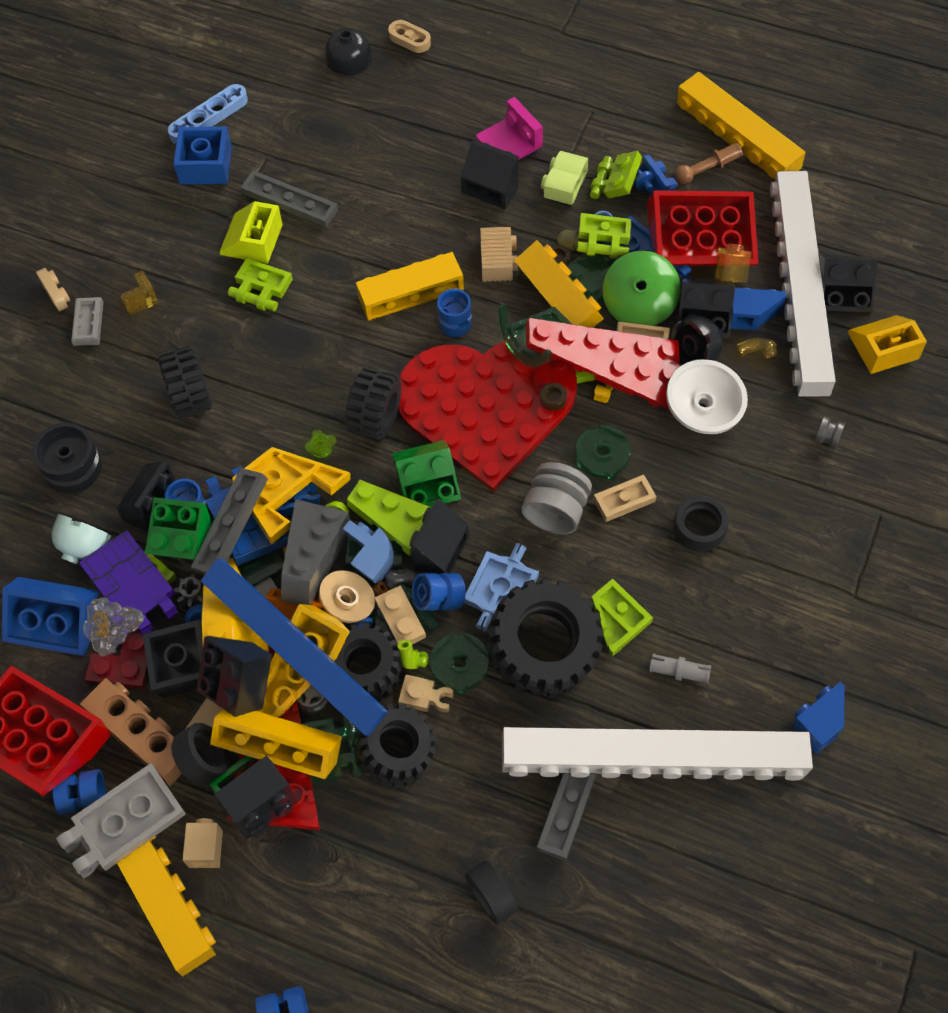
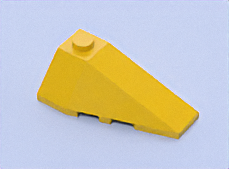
M229 558L227 563L240 574L234 559ZM204 585L202 608L203 644L204 637L214 636L252 642L269 653V645Z
M299 604L291 619V622L333 661L336 660L350 632L339 619L314 605ZM275 652L270 663L263 709L256 711L280 718L311 684L277 652Z

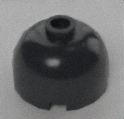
M354 28L339 29L333 32L327 40L325 56L327 65L333 72L337 73L338 70L344 72V75L350 76L366 70L368 62L372 59V53L368 39L359 30Z
M702 316L686 318L675 324L672 330L671 340L679 342V360L682 365L695 360L717 361L723 350L722 334L718 326L708 318Z

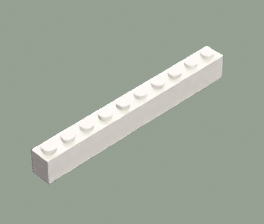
M807 171L777 172L775 182H771L770 196L775 198L772 213L773 217H777L775 236L779 237L780 240L777 245V255L782 257L780 278H784L785 282L782 286V291H786L787 299L784 314L785 320H789L790 326L787 328V340L792 342L790 363L795 365L792 383L793 386H797L798 396H830L835 384V375Z
M504 727L502 734V772H509V775L515 777L526 776L528 772L540 773L543 777H555L559 773H571V776L578 778L587 777L590 773H599L605 778H616L620 774H632L634 778H648L651 774H663V777L667 779L680 778L682 775H694L696 779H709L712 775H724V778L729 780L741 779L743 776H754L757 780H769L773 776H785L786 780L794 781L803 779L813 768L809 732Z

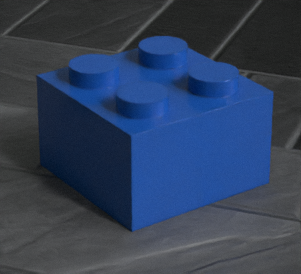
M227 126L178 128L174 168L179 184H228L232 144Z

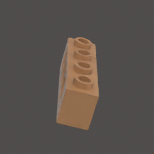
M105 678L80 705L86 711L100 718L111 735L146 766L152 763L163 781L171 786L182 773L176 766L172 756L171 744L174 736L169 733L171 730L170 726L160 717L156 720L148 715L151 712L150 709L139 699L134 703L127 696L130 692L117 681L113 685ZM125 707L122 714L113 716L118 708ZM146 725L142 733L134 734V730L138 726ZM167 743L166 748L162 752H154L159 744Z

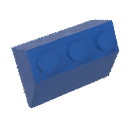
M17 577L6 585L2 592V642L84 656L96 625L94 614L99 610V591Z

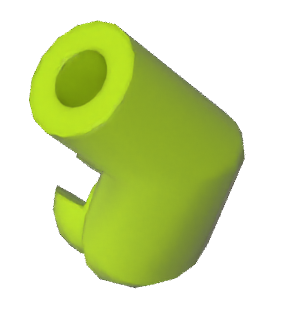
M402 640L398 643L400 661L404 668L418 669V667L425 668L428 665L429 658L425 651L413 650L412 642L409 640Z

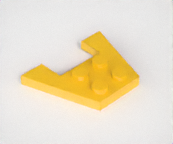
M271 447L244 468L263 473L268 478L251 514L271 545L289 531L291 527V522L276 511L279 507L310 482H313L332 496L351 480L350 472ZM237 474L232 477V482H234Z

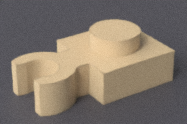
M406 675L398 703L404 704L407 708L413 707L424 712H428L429 705H435L438 711L449 712V704L440 702V699L444 696L453 698V690L448 687L435 690L434 681Z

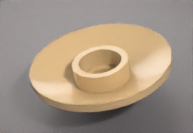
M335 571L327 575L320 584L319 599L323 608L328 614L342 622H360L366 619L374 609V592L369 583L358 574L350 571Z

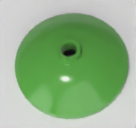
M634 251L620 257L611 265L603 282L605 305L610 314L619 322L650 326L659 325L671 316L680 299L681 285L676 269L666 258L650 251ZM639 282L646 284L644 290L637 289L636 286Z

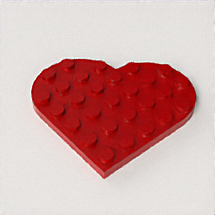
M515 338L499 343L489 349L484 355L466 346L442 345L423 351L404 367L399 376L401 398L398 410L405 424L429 444L445 440L450 448L452 461L492 492H495L570 412L577 395V377L575 370L572 369L573 365L560 359L555 361L527 348L526 338ZM558 383L566 389L567 403L562 409L549 411L541 405L540 391L546 384Z

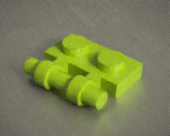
M634 151L617 155L614 163H612L613 159L610 156H605L597 167V177L592 180L590 197L598 199L601 193H605L608 199L628 195L642 160L640 153Z
M581 213L578 239H585L588 242L578 241L577 252L587 253V256H595V254L609 255V258L612 259L628 254L629 247H621L619 244L629 245L631 219ZM596 242H610L611 245L596 244Z
M246 258L235 276L236 283L241 284L239 289L231 286L228 290V296L236 298L237 302L243 304L246 302L254 304L257 309L263 311L268 309L275 312L278 302L270 299L272 296L283 297L293 280L292 273ZM252 289L261 291L260 295H256L250 293V291Z

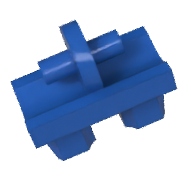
M644 155L642 165L638 169L636 179L634 180L635 188L637 190L646 189L650 196L653 191H675L678 183L674 178L665 177L666 170L662 161H654L650 155Z

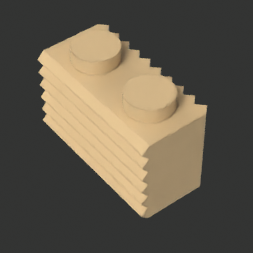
M511 227L480 228L482 281H512L513 271H518V265L514 261L517 255L512 256V251L517 250L516 235H511Z

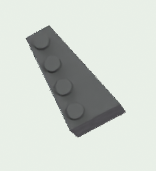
M295 500L282 570V602L294 605L312 604L319 591L321 582L329 573L347 540L348 535L343 528L348 523L349 512Z

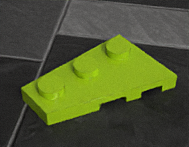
M359 480L347 498V506L370 525L375 524L378 528L382 529L390 541L395 540L403 547L405 553L409 556L411 555V537L416 530L420 531L423 525V515L429 506Z

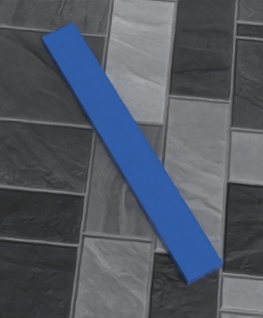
M217 558L201 582L365 736L370 735L388 711L224 559Z

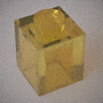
M728 244V249L719 248L715 279L747 283L752 251H743L744 245Z

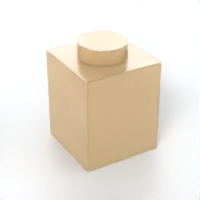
M205 818L197 819L196 823H186L183 861L189 868H220L223 831L218 823H215L212 819Z

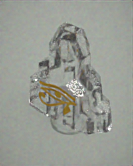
M107 598L92 599L91 604L87 606L88 619L83 625V631L85 636L91 640L93 649L103 657L116 652V647L124 643L127 634L134 632L142 624L145 617L141 610L131 606L122 608L118 602H109Z

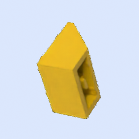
M897 315L848 330V334L870 374L918 360L927 342L915 320Z

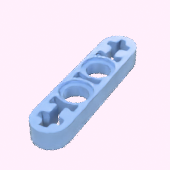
M239 84L228 86L171 123L168 127V133L172 143L175 145L177 143L179 127H213L246 105L248 98L244 86ZM215 106H223V109L220 111L212 110ZM196 118H204V119H205V120H204L203 122H201V123H194V122H193Z

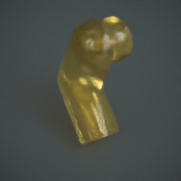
M753 338L737 343V350L741 356L763 350L765 358L776 356L778 353L775 347L777 344L769 339Z

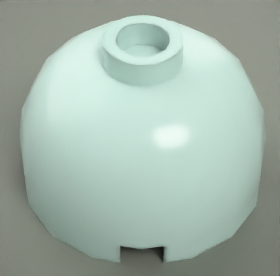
M58 514L51 533L52 542L55 548L63 553L61 558L66 561L78 564L79 560L85 559L107 544L111 539V535L83 522L71 521L72 518Z

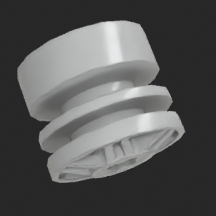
M555 462L542 463L537 467L535 478L531 482V489L527 492L521 512L530 523L542 530L556 534L573 533L577 530L583 512L582 508L587 503V498L592 490V484L588 477L571 466Z

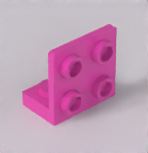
M513 97L507 101L506 119L478 133L476 139L501 150L509 151L517 155L518 160L543 147V126Z

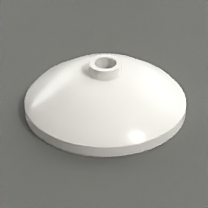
M695 360L679 367L671 376L666 391L667 403L673 416L688 429L703 434H718L733 428L743 417L748 401L746 388L740 377L726 365L712 360ZM699 403L705 404L706 407L700 406Z

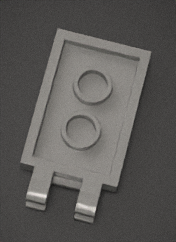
M150 763L73 816L71 819L75 826L59 835L56 839L67 854L74 851L82 843L88 853L76 859L72 865L84 879L92 874L99 864L105 871L182 818L186 813L152 763Z

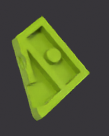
M613 579L591 598L594 604V611L600 615L601 622L599 625L603 629L604 640L612 657L653 621V617Z

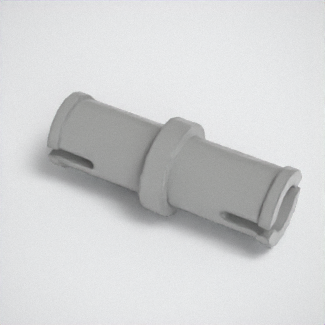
M653 654L649 672L675 676V680L681 681L682 678L708 684L712 665L685 661L686 658L684 657L674 659Z

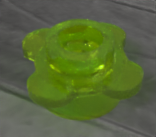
M315 430L312 432L310 442L305 444V449L308 453H313L318 458H326L331 454L333 450L332 445H335L337 440L334 435H326L321 430Z

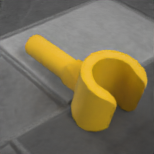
M597 384L593 400L607 403L613 387Z

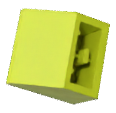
M254 201L236 212L220 249V255L239 259L248 258L268 264L283 225L279 206Z

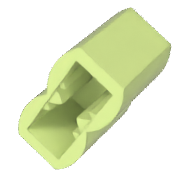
M560 151L557 157H553L550 162V172L548 175L545 174L541 182V189H544V198L572 205L586 177L588 158Z

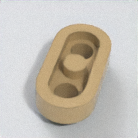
M396 20L389 25V38L392 42L416 53L425 52L430 48V34L426 30L404 20Z
M46 268L37 271L36 274L58 312L68 308L66 302L70 301L63 287L58 289L56 286L60 283L53 270L48 272Z

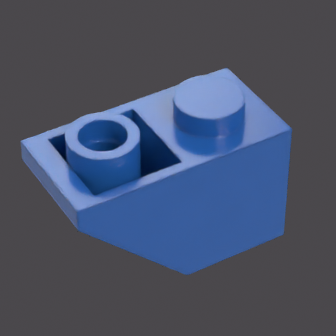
M735 288L731 329L757 330L782 311L786 299V291Z
M841 682L833 688L829 685L817 694V701L809 706L806 703L794 714L796 719L791 728L795 732H809L811 749L816 755L834 741L844 728V685Z

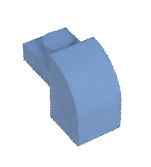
M349 520L343 530L351 539L363 547L353 559L351 565L372 583L381 582L393 564L394 551L391 542L382 529L378 528L373 534V531L362 522L356 525Z

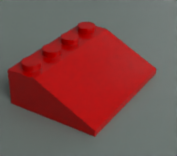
M653 191L647 202L648 227L654 253L663 256L672 265H758L753 192Z
M10 666L0 678V769L41 796H44L89 762L108 740L111 733L100 718L15 667Z

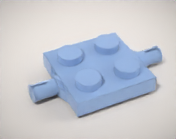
M516 543L510 557L486 552L466 592L464 604L477 608L482 612L476 624L478 629L481 630L482 628V631L488 630L499 602L503 597L508 596L511 589L516 586L521 588L524 582L534 580L536 584L539 571L528 568L520 562L526 551L525 546L521 545L520 547V544Z

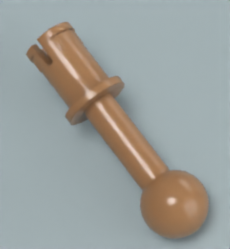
M735 143L719 151L713 150V156L691 167L687 165L679 166L674 172V178L680 184H688L695 175L716 165L721 169L724 167V164L743 156L742 149L738 143Z

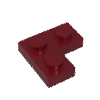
M126 629L120 656L91 653L85 677L87 684L99 685L107 678L113 685L118 681L125 688L145 690L148 667L142 632L140 630Z

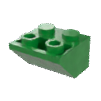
M445 440L392 453L403 497L429 507L433 506L436 499L444 504L461 499L450 448Z
M154 497L145 554L194 561L212 526L206 504Z

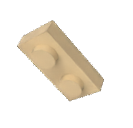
M641 475L594 494L593 500L605 522L656 502V495L646 477Z
M401 586L374 597L397 645L402 640H409L414 644L426 638V633Z

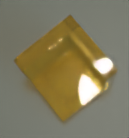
M144 271L134 274L138 287L120 295L130 316L159 304L153 287Z

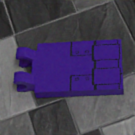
M127 530L79 562L126 627L135 623L142 634L153 632L154 628L145 615L157 606L161 608L169 620L179 614L175 605L169 599L175 595L173 589Z

